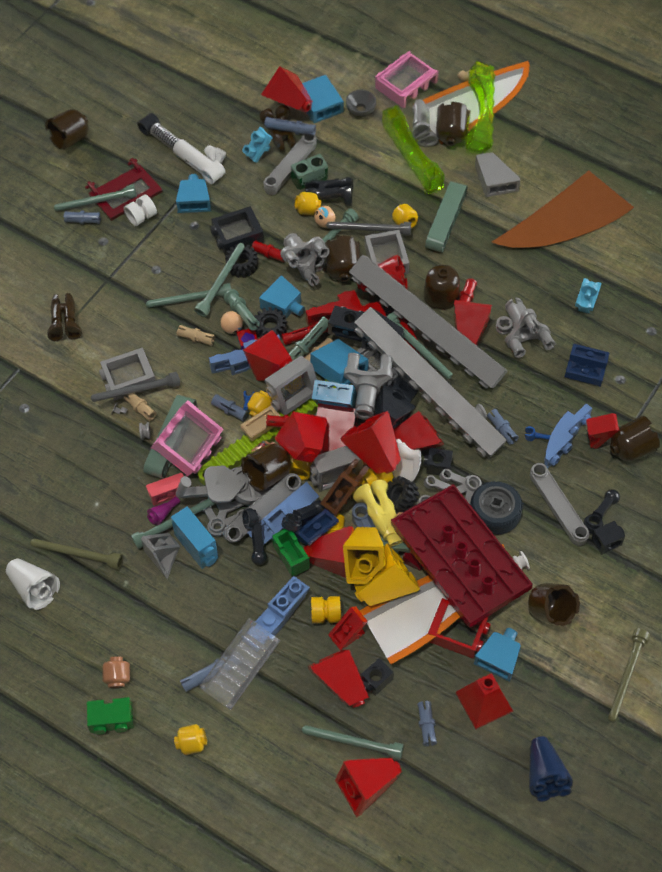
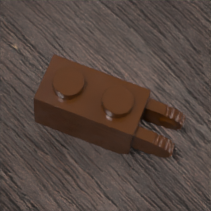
M356 458L340 474L320 503L335 515L343 511L352 498L353 492L359 488L364 481L363 477L369 470L367 466H364L358 475L355 474L353 470L359 462Z

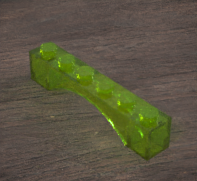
M476 60L469 70L468 83L478 101L479 117L477 124L467 134L466 149L483 154L488 149H491L493 145L492 133L494 127L492 122L494 118L493 106L495 103L493 100L495 74L494 66Z
M395 105L382 110L383 127L427 193L430 194L443 189L445 174L436 162L430 160L422 152L399 106Z

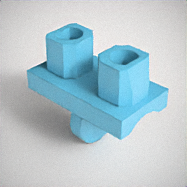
M259 127L257 131H253L251 142L249 145H245L242 151L254 162H258L264 151L270 150L269 143L273 137L263 127Z
M584 278L575 303V307H579V311L589 313V310L593 311L601 283H595Z

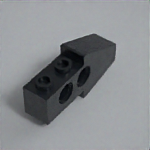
M334 306L328 322V334L362 342L363 349L373 350L368 345L369 341L365 337H359L354 331L356 329L354 322L364 312ZM373 309L404 339V329Z
M404 376L400 378L395 377L388 387L383 385L376 397L375 415L388 411L393 429L406 421L416 407L411 402L419 390L415 391L408 384L409 380Z

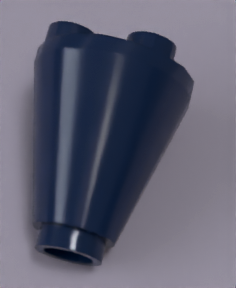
M546 737L534 738L530 746V793L537 797L539 802H545L551 797L569 795L573 780L556 750Z

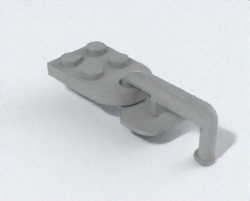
M211 466L204 473L206 486L190 487L191 480L188 477H182L176 491V497L193 498L208 496L215 503L231 502L233 499H236L243 504H252L271 487L262 491L254 489L248 483L251 480L247 473L243 474L241 467L233 472L226 466Z

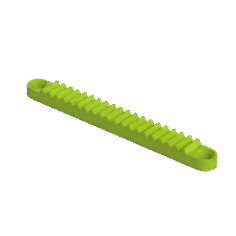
M310 398L287 415L290 417L292 412L314 415L317 412L318 405ZM274 427L253 441L247 435H243L240 440L237 439L234 444L231 443L228 448L225 447L223 449V452H218L217 456H212L210 461L202 465L198 471L199 481L205 485L202 475L208 467L226 466L230 470L239 467L242 458L251 453V450L261 441L275 442V436L281 427Z

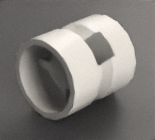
M146 194L136 199V203L131 202L124 206V212L134 226L143 223L145 218L149 219L157 214L153 201Z

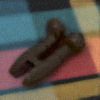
M281 105L277 107L274 117L271 109H264L259 114V118L263 124H265L266 117L287 120L290 110L287 105ZM268 128L270 135L273 137L272 140L280 152L285 151L283 141L287 140L290 149L296 145L293 132H280L279 130Z
M65 293V303H60L59 295L54 294L51 301L52 325L47 330L48 339L60 341L63 338L62 313L65 315L66 336L72 340L80 338L82 329L75 323V302L71 293Z

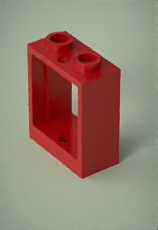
M442 598L428 631V634L436 637L429 641V643L474 659L476 652L483 646L484 641H481L483 634L487 635L491 624L488 623V617L477 623L479 629L472 646L437 634L447 607L450 605L449 600Z

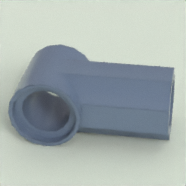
M355 504L352 508L353 524L356 527H375L371 517L368 515L366 504ZM363 513L365 516L358 517L356 514Z

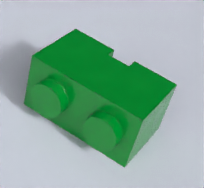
M283 529L272 535L273 547L291 577L310 569L309 557L303 547L300 546L293 531Z
M130 697L112 699L113 703L106 704L104 700L87 701V726L90 733L102 735L106 731L122 733L128 729H133Z

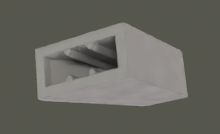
M493 152L476 155L475 169L485 197L519 192L520 178Z

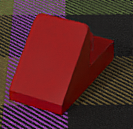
M615 413L586 420L591 448L598 449L619 431L617 415Z
M356 606L350 607L328 636L340 650H343L365 634L362 628L368 621Z

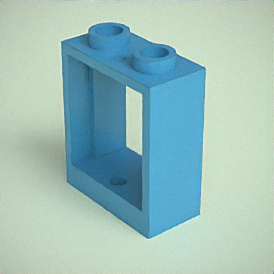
M321 380L314 381L312 400L317 405L321 403L355 409L357 391L353 385Z

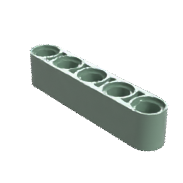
M450 181L427 236L425 248L438 252L444 251L465 199L467 185Z
M177 395L157 438L186 401L196 406L197 400ZM186 416L165 443L175 452L191 421ZM151 449L144 465V473L163 479L171 462L156 450Z

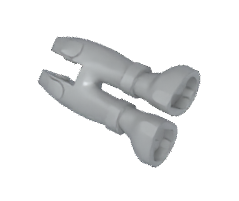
M417 99L412 107V112L414 113V120L412 122L413 137L417 138L419 145L430 147L438 142V137L436 133L429 132V108L423 100Z

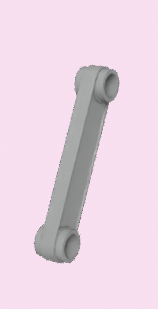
M303 134L298 143L272 173L265 178L264 190L268 195L277 194L279 189L291 177V165L305 160L316 148V135Z
M536 463L530 471L531 480L572 543L576 546H583L589 538L588 528L584 525L545 464ZM576 534H581L584 537H578Z
M294 473L288 474L248 507L257 511L258 523L300 487V477ZM290 477H293L295 480L293 487L288 485ZM242 513L224 528L223 537L225 540L237 542L251 530L244 527ZM231 528L236 530V536L233 539L228 534Z

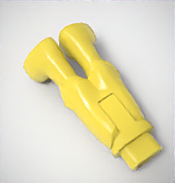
M375 480L372 482L371 487L367 483L357 488L352 496L356 502H365L368 515L371 517L375 527L383 536L384 541H388L390 547L403 543V540L391 525V519L397 516L393 502L388 499L386 493L388 491L387 482ZM374 496L378 498L380 505L376 503Z

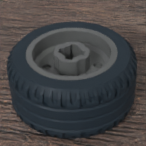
M491 481L482 484L474 491L470 502L472 508L494 535L510 532L520 521L523 509L521 496L514 487L505 482Z

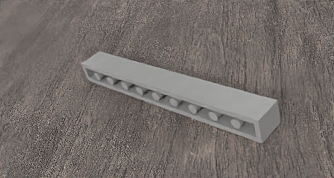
M362 254L349 271L356 283L359 285L363 283L367 286L365 290L371 295L377 294L381 298L379 301L386 307L390 305L394 308V314L401 319L405 317L409 321L407 324L414 330L418 328L423 332L422 336L429 342L433 340L437 343V349L442 353L448 352L451 355L450 359L454 363L464 365L466 367L464 371L472 377L476 375L480 378L479 383L485 388H494L508 370L367 256Z
M371 307L354 322V327L356 328L354 331L361 338L365 337L369 341L368 345L374 351L378 350L382 355H391L395 372L400 377L404 376L407 378L410 387L415 391L418 389L422 393L421 397L428 404L432 403L436 407L435 411L441 417L445 416L449 420V425L454 430H459L467 443H473L477 447L476 451L479 455L490 459L505 444L506 439Z

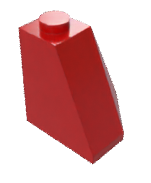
M388 411L371 416L358 427L354 426L340 438L376 474L393 472L401 461Z
M419 411L393 430L395 439H400L402 443H405L412 450L423 451L444 445L441 438H438L439 434L430 421Z
M292 412L275 436V440L295 460L312 463L322 450L327 419L325 417Z
M340 650L320 659L317 664L313 663L307 666L309 671L345 705H352L355 708L364 704V699L369 698L350 650Z

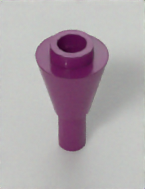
M175 496L167 503L148 509V520L152 524L160 525L171 509L180 503L179 498Z

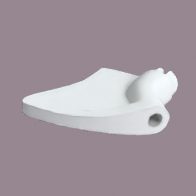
M396 439L401 461L397 464L393 475L395 478L401 476L413 482L420 469L421 452L420 450L410 449L400 439Z

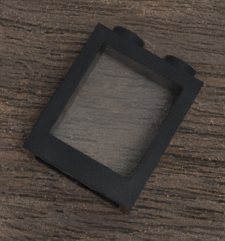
M251 206L211 219V234L213 237L216 236L218 249H222L224 255H227L226 252L230 251L231 247L235 249V245L243 243L244 247L247 245L252 247L253 242L256 240L264 243L263 230Z

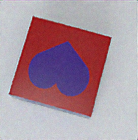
M245 329L236 332L241 350L244 349L243 343L250 340H258L255 330Z

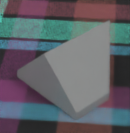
M170 533L142 536L141 541L144 552L168 579L181 546Z

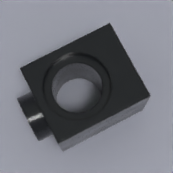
M430 448L429 455L425 454L423 466H427L426 474L439 476L444 469L450 470L453 451Z
M614 520L595 529L591 539L602 555L622 546L625 532Z
M380 658L361 673V679L368 693L372 692L375 696L393 680L394 672ZM376 675L379 676L381 679L379 681H373L371 677Z

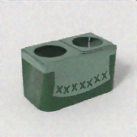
M321 154L291 165V180L297 189H305V183L311 180L328 179V165Z

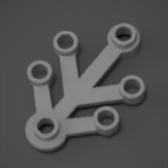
M237 500L216 503L219 509L217 517L212 510V506L204 509L202 512L209 519L207 525L208 532L213 536L223 535L224 528L240 515L243 509L239 510L236 515L226 518L227 513L244 505L250 506L251 504H243Z
M444 469L440 473L439 477L442 481L432 475L427 476L424 480V486L428 489L436 487L443 490L450 486V484L445 483L450 480L461 484L457 486V489L461 494L466 492L465 499L469 504L474 491L482 485L481 479L476 475L462 477L452 473L449 469ZM421 496L417 501V504L428 499L430 496Z

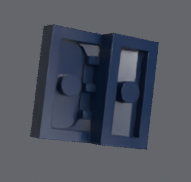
M573 344L564 377L601 386L610 352Z
M325 509L317 516L313 515L303 519L301 529L293 531L298 541L310 545L336 525L339 519Z

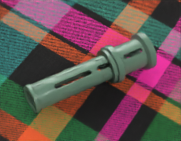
M228 290L224 294V301L230 304L232 311L241 316L250 330H256L257 327L254 323L259 327L260 322L246 307L245 300L239 297L237 290Z
M322 317L301 341L295 343V347L289 352L292 361L299 356L309 353V348L328 328L329 320Z

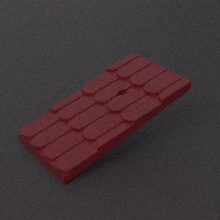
M454 484L391 519V525L395 532L431 576L433 582L450 601V605L469 628L533 589V583Z

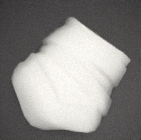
M211 145L204 149L206 156L212 161L216 160L222 163L226 156L225 151Z

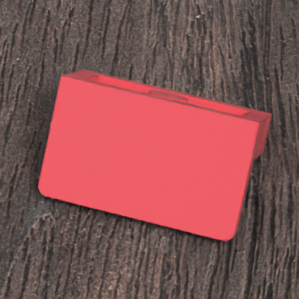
M178 473L146 485L153 506L169 501L176 496L180 479L184 477L183 473Z

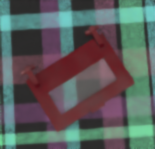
M131 158L130 162L127 163L128 166L133 165V169L104 185L95 188V183L89 181L87 186H85L86 190L90 188L89 196L93 197L121 191L127 188L128 185L134 184L137 197L133 199L122 197L96 203L110 221L125 214L124 206L131 202L136 203V199L146 194L151 199L163 192L162 188L145 169L137 164V159Z

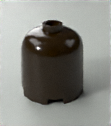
M453 101L451 105L444 106V103L438 106L436 135L441 142L453 146L466 139L471 110L467 109V105Z
M69 109L47 119L45 129L46 131L49 130L51 134L49 139L54 146L65 150L86 137L88 133V119L78 110Z
M337 236V240H327L325 246L329 249V255L326 257L328 274L341 282L349 281L353 277L349 271L360 258V242L354 241V237Z
M437 265L428 271L424 285V300L428 306L433 309L435 307L443 308V310L454 307L455 300L459 298L460 278L457 271L448 265Z
M641 416L620 426L619 431L611 437L610 450L613 455H617L623 461L630 462L658 451L660 440L657 432H652L649 426L652 424L647 417Z
M274 443L265 445L247 454L241 460L243 474L247 473L251 480L248 483L258 491L267 489L279 482L290 473L292 466L290 454L282 446Z
M543 583L532 589L528 599V606L531 614L538 620L553 625L565 626L572 622L571 620L575 614L579 613L580 600L579 595L569 585Z

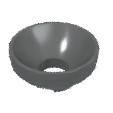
M355 90L346 98L347 109L350 113L357 116L368 115L376 107V97L367 90ZM358 107L366 108L364 111L357 110Z

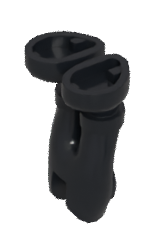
M345 177L341 180L339 178L311 180L305 183L304 192L316 193L318 200L338 199L341 197L345 205L352 206L353 177Z

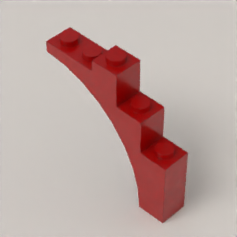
M355 290L338 294L336 302H329L326 305L306 310L308 326L319 322L322 317L329 320L334 306L366 312L371 307L386 316L379 301L362 306ZM405 317L399 318L400 324L416 338L412 328L407 324L409 321ZM404 338V340L420 355V353Z

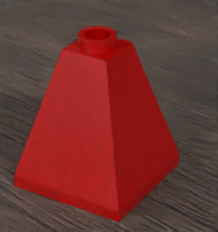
M281 66L278 67L261 94L266 98L302 112H308L312 107L311 103L313 101L298 75Z
M458 300L454 302L453 317L455 328L477 346L490 321L492 305Z
M273 330L243 349L257 381L265 380L292 362L291 356Z
M353 526L321 536L312 544L304 546L303 549L309 557V563L346 578L343 545L354 532Z
M492 673L455 692L475 730L513 712Z
M392 758L346 760L343 762L335 781L355 816L358 817L397 780L401 773V767Z

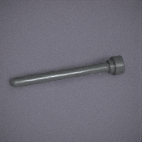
M327 222L326 224L329 229L400 230V234H403V236L411 235V222L400 223V225Z
M172 372L163 379L93 394L91 400L96 402L166 385L172 388L180 386L179 375L177 372Z

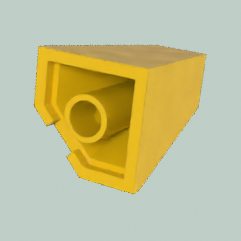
M357 527L343 545L347 584H367L385 566L384 545L377 528Z
M388 543L384 545L385 566L367 584H354L356 597L361 602L365 601L369 606L420 590L415 576L412 572L408 571L400 555Z

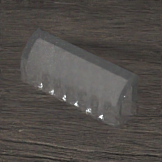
M248 618L199 687L231 710L281 640Z

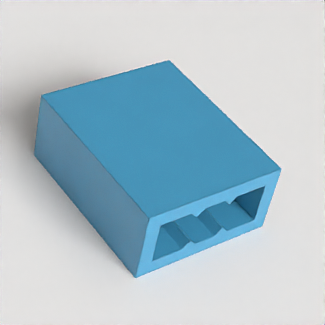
M326 75L302 83L313 101L311 109L306 113L314 124L343 113V99Z
M340 339L310 353V362L315 372L329 382L348 385L351 382L343 376L344 369L347 367L348 354L357 353L360 355L358 369L361 371H368L369 359Z
M188 506L173 515L171 521L176 538L201 569L213 565L218 559L215 539Z

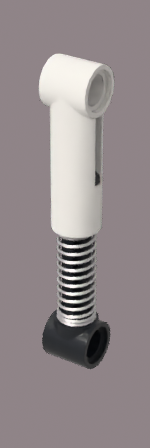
M149 113L137 122L141 133L145 136L153 135L172 149L175 155L201 173L209 184H213L225 174V169L220 162L210 160L185 140H180L161 126L160 120L154 113Z

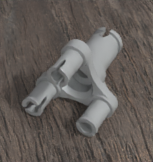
M295 233L287 235L284 239L285 247L280 253L281 257L292 268L297 267L302 278L307 280L311 286H314L313 282L317 285L319 277L315 274L314 270L315 260L318 255L321 258L329 255V249L325 246V242L320 237H314L306 243Z
M515 298L517 304L510 299L506 303L505 309L513 322V329L506 336L505 342L512 349L514 356L521 358L525 355L526 351L521 342L529 339H539L546 350L553 349V345H556L550 335L551 331L548 326L538 322L534 310L526 309L520 298Z
M357 353L348 354L347 367L344 369L343 376L355 386L357 391L356 410L354 411V415L357 418L366 420L374 416L376 395L379 394L380 387L383 384L392 380L393 372L391 368L393 357L391 355L384 354L381 356L379 370L374 369L372 371V369H368V371H361L358 369L360 355Z

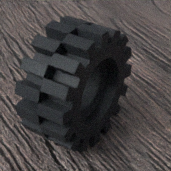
M247 245L238 259L245 258L249 261L243 264L235 262L230 270L231 275L234 276L236 274L237 278H240V275H242V278H246L245 275L249 277L251 272L254 274L256 272L255 269L258 268L257 252L253 247L250 249V245ZM233 247L230 248V251L226 252V263L235 250Z
M268 307L269 310L267 311L266 308H263V312L259 310L257 315L254 316L260 322L259 327L254 323L257 327L255 330L257 338H261L273 330L276 335L280 336L281 340V334L287 332L285 314L283 315L281 310L278 312L277 308L273 311L272 307ZM267 322L277 323V326L274 328H266L263 325Z
M397 476V478H392L393 482H388L389 486L386 492L388 499L393 502L396 513L405 512L410 507L415 506L413 503L418 501L416 496H419L417 491L419 489L414 482L404 477Z

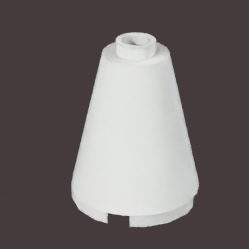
M14 559L8 563L6 574L26 606L39 610L52 602L54 592L58 593L60 581L57 576L21 559Z

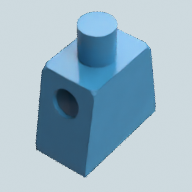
M196 174L189 175L188 180L180 181L176 199L178 213L211 212L206 182L204 179H199Z
M280 276L259 297L261 309L266 308L267 311L269 310L268 307H272L274 311L277 308L278 312L281 310L283 315L285 314L286 319L292 312L301 316L305 311V307L301 305L300 291L283 276Z
M506 628L503 635L493 632L476 654L474 665L510 682L521 646L520 643L514 641L518 633L512 628Z

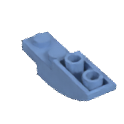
M256 340L243 343L244 349ZM243 349L209 357L212 374L230 370L231 375H235L251 369Z
M585 404L575 415L567 411L555 426L544 458V464L547 469L551 465L555 466L559 462L560 456L563 453L567 454L572 449L573 437L578 433L582 425H587L586 420L592 418L590 416L592 407L588 404Z
M307 482L259 522H262L263 545L272 538V535L283 529L281 523L286 514L293 513V510L310 505L319 497ZM250 530L249 532H247V534L252 538V533Z
M293 576L268 603V608L241 636V640L258 652L268 640L271 641L298 608L310 587Z

